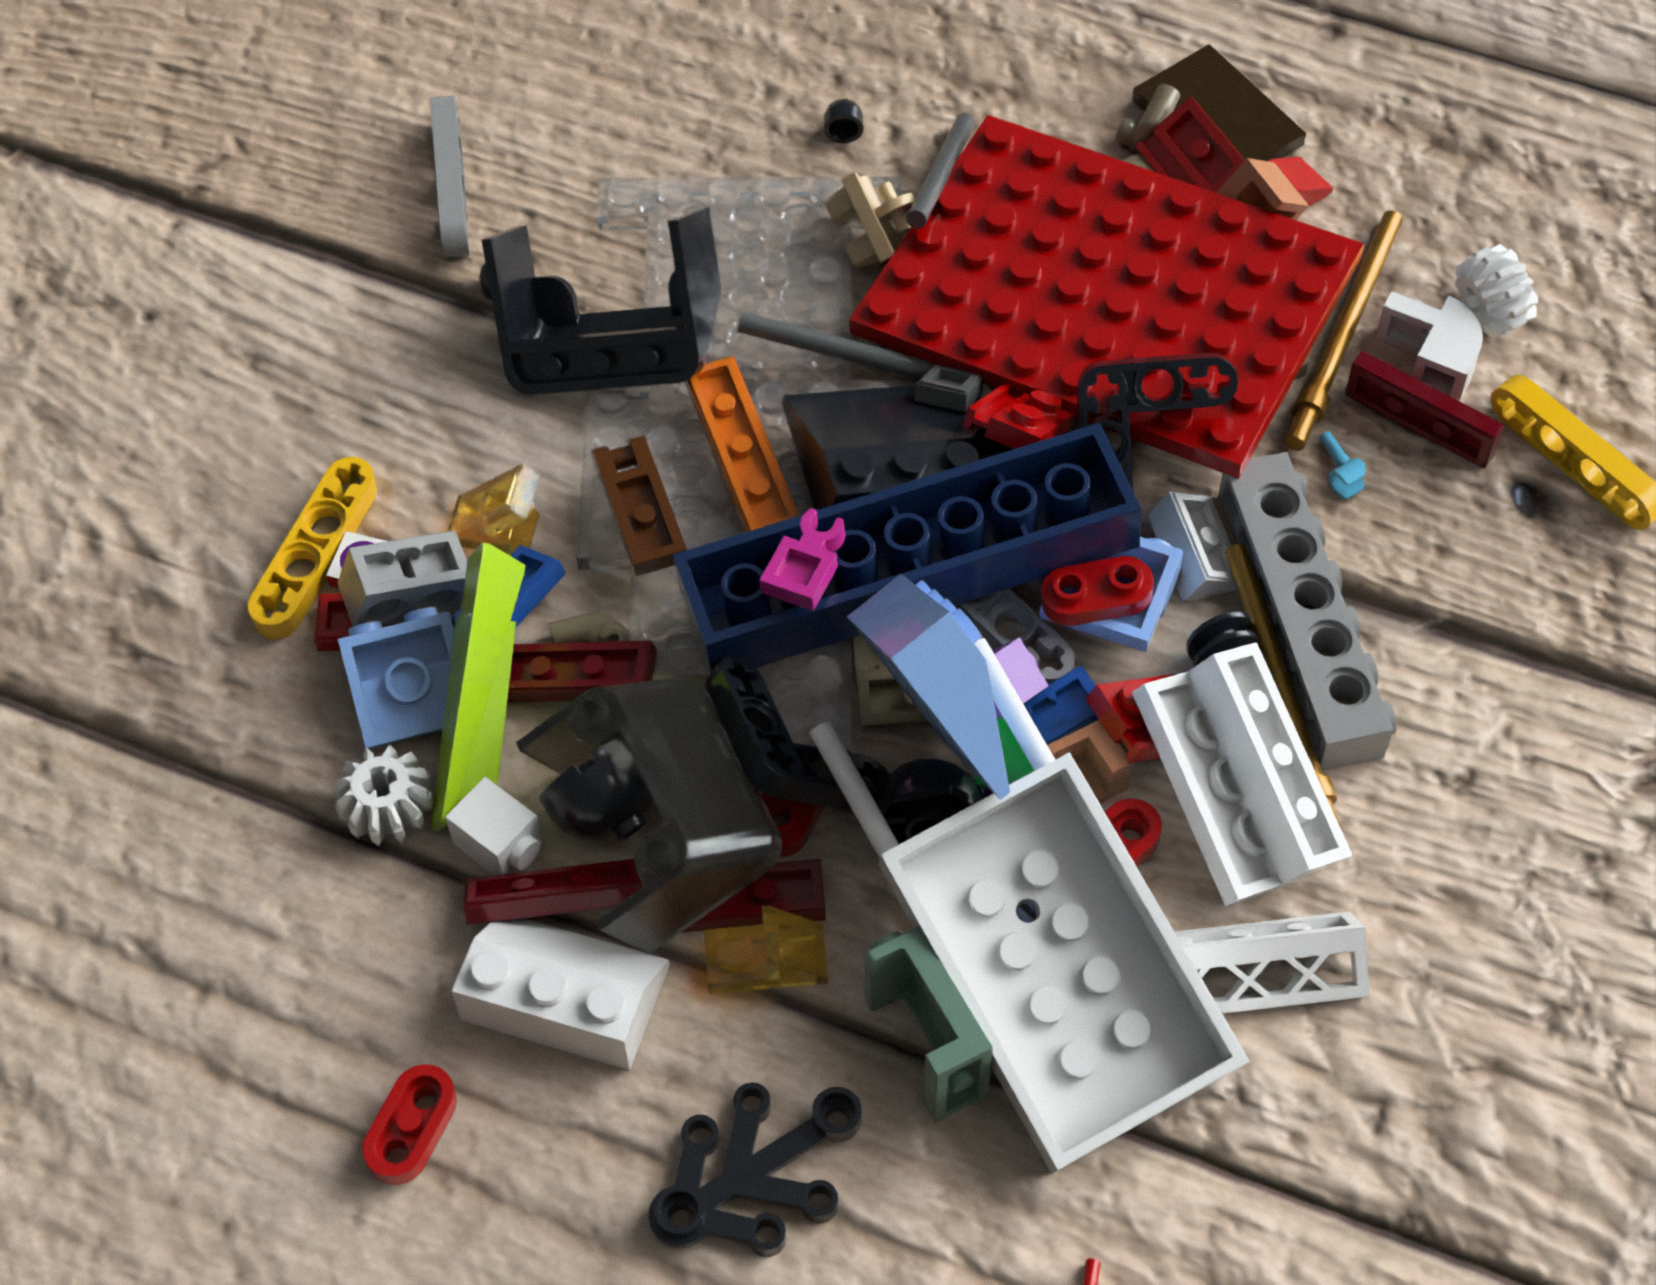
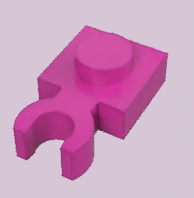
M808 509L800 521L802 535L800 540L798 541L787 536L782 538L759 580L761 593L814 611L838 567L837 554L833 552L839 549L845 540L844 519L837 517L830 530L818 532L816 531L818 525L817 510Z

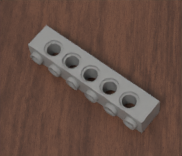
M1287 452L1250 459L1239 479L1222 473L1218 495L1236 544H1244L1247 547L1321 770L1324 771L1384 758L1391 736L1396 733L1397 729L1395 713L1390 702L1382 701L1377 688L1378 671L1373 656L1370 653L1364 654L1358 639L1360 636L1358 616L1352 606L1346 607L1341 594L1342 577L1339 566L1335 560H1328L1324 550L1325 534L1322 522L1317 515L1311 516L1307 505L1308 490L1304 475L1301 471H1294ZM1269 515H1275V516H1278V517H1280V518H1274V517H1271V516H1269ZM1284 559L1294 560L1298 563H1290L1285 561ZM1300 605H1310L1315 609H1306ZM1317 651H1326L1334 656H1324ZM1333 698H1344L1352 704H1341Z

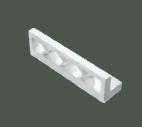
M1351 912L1175 931L1201 978L1210 968L1227 967L1239 977L1238 981L1225 996L1213 997L1222 1014L1370 997L1365 926ZM1351 952L1353 981L1327 984L1314 974L1330 954ZM1310 957L1304 965L1296 958ZM1286 960L1299 971L1282 990L1268 991L1255 980L1270 961ZM1251 964L1245 972L1237 966ZM1308 979L1316 984V986L1302 987ZM1249 986L1257 991L1256 993L1243 994Z

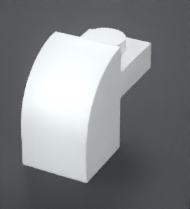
M1391 291L1383 306L1375 338L1417 354L1412 377L1461 401L1472 379L1482 346L1483 334L1475 314L1456 298L1448 295L1442 309L1439 310L1426 305L1418 299L1408 298Z

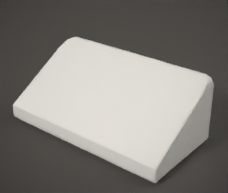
M1169 491L1150 511L1148 519L1156 538L1166 541L1172 547L1183 550L1181 571L1176 583L1181 599L1183 601H1196L1236 591L1237 588L1225 554L1226 549L1232 545L1212 498L1204 495Z

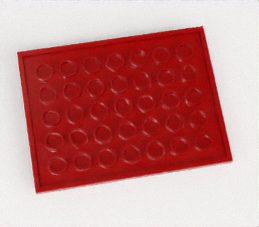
M987 115L954 163L952 172L926 225L921 229L910 228L893 253L894 255L891 256L849 318V332L898 352L915 356L933 365L937 364L981 374L984 384L994 388H998L1004 383L1012 385L1011 392L1020 396L1035 390L1049 392L1062 400L1061 406L1075 411V418L1077 419V380L1081 371L1091 363L1107 360L1200 353L1220 354L1226 357L1234 366L1239 379L1237 391L1229 401L1214 407L1129 413L1130 437L1133 440L1239 479L1360 262L1364 243ZM1189 366L1179 367L1183 381L1181 397L1191 395L1187 384L1201 383L1205 385L1208 393L1217 392L1218 383L1227 381V376L1220 375L1216 366L1208 367L1207 376L1200 378H1189L1187 375ZM1163 369L1151 370L1142 380V391L1151 398L1164 397L1172 388V376ZM1106 374L1097 375L1096 384L1087 386L1086 392L1095 393L1099 414L1088 412L1087 420L1101 415L1120 417V410L1112 413L1108 410L1107 394L1111 390H1117V384L1109 383ZM1103 427L1104 429L1119 434L1116 430L1112 428Z

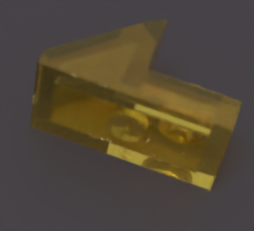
M522 463L459 495L447 531L455 530L461 547L476 549L484 542L495 546L509 555L520 545L530 548L539 518V513L534 509L536 503L534 492L540 474Z
M762 906L763 925L704 930L709 994L827 984L828 975L823 924L771 906Z

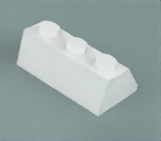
M526 918L490 922L473 938L453 986L452 995L460 1021L630 1071L670 963L665 958Z

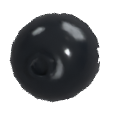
M629 731L617 735L591 751L594 757L579 767L573 764L541 793L539 799L545 807V811L565 833L579 840L599 841L614 834L617 840L621 842L647 823L642 812L653 801L657 787L655 766L641 743Z
M917 759L901 764L881 782L874 796V801L899 844L984 799L982 791L968 772L954 763L941 759Z

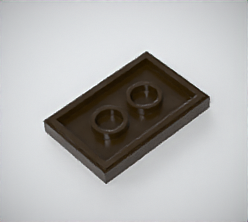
M1210 44L1133 89L1132 100L1144 111H1146L1160 84L1170 85L1179 91L1180 99L1175 109L1191 96L1245 160L1250 158L1269 161L1271 159L1283 158L1305 143L1306 132Z

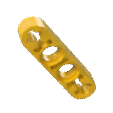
M1516 374L1492 391L1490 401L1496 415L1509 428L1625 524L1637 530H1644L1656 521V482L1526 376Z
M351 456L333 462L258 582L247 605L253 627L261 636L274 640L282 639L293 634L302 623L327 581L326 574L345 532H356L375 500L377 494L376 480L373 469L367 461ZM355 478L360 479L361 485L352 483L354 482ZM341 484H351L344 494ZM343 498L345 500L346 506L343 503H341ZM335 517L341 521L336 531L330 534L322 535L312 531L313 525L321 518ZM309 559L315 562L314 569L306 576L292 577L286 573L288 566L296 560ZM280 587L286 591L284 595H282ZM282 602L285 612H274L270 618H267L264 611L266 609L275 611Z

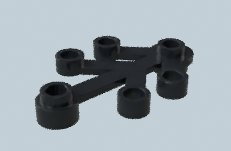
M751 1082L740 1086L733 1098L736 1116L723 1172L720 1176L702 1187L700 1185L705 1158L711 1155L719 1144L718 1127L716 1122L706 1115H694L688 1118L681 1129L684 1147L675 1185L659 1192L649 1208V1224L654 1236L663 1244L673 1248L690 1247L698 1243L705 1235L749 1243L751 1249L763 1257H771L780 1253L786 1243V1229L783 1221L778 1216L764 1213L753 1219L716 1210L735 1197L800 1209L804 1216L814 1223L830 1221L838 1211V1193L831 1183L824 1180L803 1183L771 1177L770 1175L825 1140L839 1143L847 1141L856 1135L862 1122L861 1103L858 1097L846 1088L831 1087L822 1091L813 1102L812 1118L753 1154L759 1125L767 1119L771 1111L770 1095L767 1089L758 1083ZM755 1096L763 1101V1105L756 1111H747L741 1106L742 1101L747 1097ZM840 1112L846 1115L849 1120L842 1127H832L826 1122V1118L832 1113ZM699 1128L707 1129L712 1134L710 1139L702 1144L694 1143L689 1139L690 1134ZM819 1193L825 1194L831 1199V1203L825 1209H814L808 1204L811 1196ZM678 1210H685L692 1215L691 1221L682 1227L672 1225L669 1222V1218ZM763 1227H772L779 1233L777 1239L771 1243H762L756 1239L755 1235Z

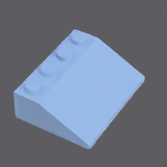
M902 574L898 575L849 614L847 618L947 747L1001 800L1010 793L987 661L974 644L982 638V635L960 608L956 609L947 598L943 599L935 589L931 590L923 580L915 585Z

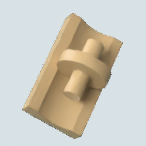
M853 172L841 179L844 187L824 201V204L836 226L842 227L860 218L866 233L845 244L855 268L865 269L880 263L887 264L900 245L890 220H892L898 234L909 231L912 227L906 221L905 212L910 210L915 200L912 193H907L897 197L891 182H886L877 187L883 201L882 204L869 176L859 177L857 172Z

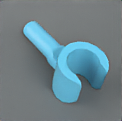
M1329 431L1324 432L1320 436V441L1337 467L1329 472L1330 486L1338 497L1348 499L1364 489V481L1361 478L1366 473L1365 464L1356 457L1350 460L1333 434Z

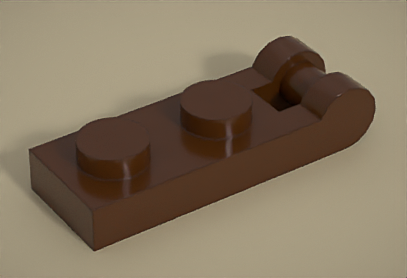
M645 436L628 439L627 446L609 450L608 446L591 450L597 476L602 483L635 577L675 566L673 555L687 551V547ZM632 466L635 467L634 469L626 470L619 473L617 472V470H621L624 468Z

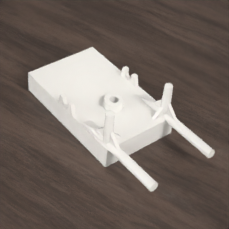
M983 638L974 644L987 661L993 700L1034 769V772L1010 784V793L1001 800L993 793L899 844L830 721L818 725L809 734L879 857L878 866L887 880V893L892 898L898 900L912 927L916 928L919 926L991 1043L993 1047L991 1068L1052 1174L1250 1061L1071 753L1069 752L1055 760L986 639ZM1021 904L1032 906L1036 912V920L1030 923L1021 921L1016 914V907Z

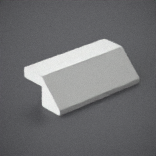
M1257 642L1215 653L1188 672L1145 683L1132 692L1225 907L1273 891L1352 856Z

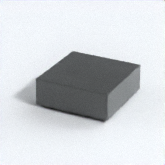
M936 364L916 383L914 401L966 412L968 407L982 394L984 380L981 374Z

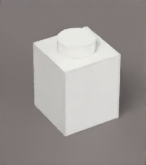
M484 777L445 817L452 843L493 875L514 873L517 869L523 870L527 868L537 857L543 843L537 815L487 777Z

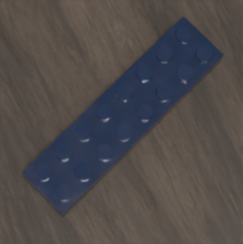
M1097 423L817 510L818 525L816 531L825 532L830 530L838 517L844 519L845 540L842 546L833 552L837 554L838 567L814 611L761 593L759 582L782 538L787 536L799 541L802 537L800 521L803 515L674 554L673 559L680 593L709 673L713 671L721 658L726 655L740 657L751 663L755 668L859 636V632L847 616L900 574L915 585L923 580L931 590L935 589L943 599L947 598L953 605H958L1046 577L1050 572L1060 567L1097 561L1140 547L1141 507L1101 424Z

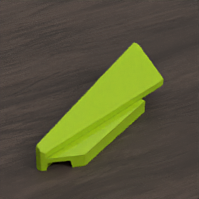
M484 542L467 559L462 609L455 619L430 828L432 831L439 832L447 826L445 817L484 777H487L498 786L516 622L511 621L523 580L525 565L495 546Z

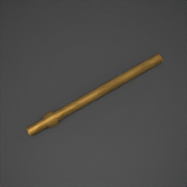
M1389 210L1384 212L1308 386H1304L1299 392L1293 406L1296 415L1285 438V444L1290 449L1296 451L1303 450L1315 423L1320 422L1324 418L1331 401L1328 394L1402 224L1403 218L1396 211Z
M1244 544L1230 546L1226 549L1225 554L1244 612L1249 614L1253 622L1250 630L1255 632L1259 638L1258 647L1266 656L1267 667L1274 677L1276 687L1341 829L1333 806L1337 801V796L1330 776L1323 775L1247 547Z

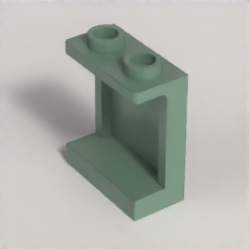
M919 926L904 934L896 931L878 939L871 946L870 951L865 954V1002L870 1011H875L895 1000L902 999L905 1001L934 1050L925 1055L923 1103L934 1122H937L988 1096L993 1047Z

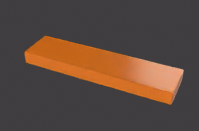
M734 356L706 363L697 375L684 383L744 532L800 516Z

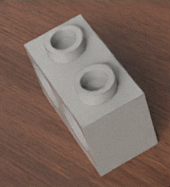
M455 530L349 548L337 584L352 626L372 621H380L382 625L404 621L403 615L428 607H435L437 614L447 611L449 613L459 611L463 600L467 560Z

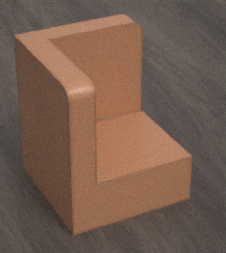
M1247 158L1216 192L1297 220L1309 207L1275 162Z
M1100 720L1047 745L1055 760L1069 752L1071 753L1100 804L1128 790L1132 763H1128L1125 758L1126 752L1120 743L1113 741Z

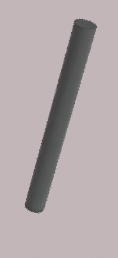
M962 113L956 117L906 216V221L912 228L921 229L926 225L952 172L954 163L959 158L974 128L975 121L971 115Z
M741 312L738 323V333L919 380L934 366L915 356L746 312Z

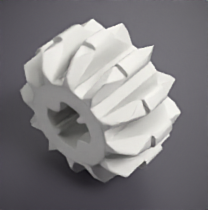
M1501 244L1491 248L1485 247L1473 253L1472 256L1467 257L1466 260L1456 266L1457 279L1455 280V287L1460 292L1461 299L1459 301L1475 314L1481 325L1482 332H1485L1491 338L1502 334H1510L1536 317L1535 304L1538 303V296L1533 291L1532 284L1534 280L1529 278L1526 272V265L1518 261L1517 254L1512 249L1507 250Z
M389 744L382 756L375 757L374 753L365 747L363 753L364 762L359 764L345 760L344 772L346 777L335 780L334 791L338 799L335 808L338 817L344 823H348L350 833L356 839L369 833L371 841L379 847L386 834H393L394 838L403 844L405 838L404 828L408 826L422 830L425 822L422 813L433 810L434 800L430 792L432 786L430 774L425 768H420L418 759L412 752L398 757L396 749Z

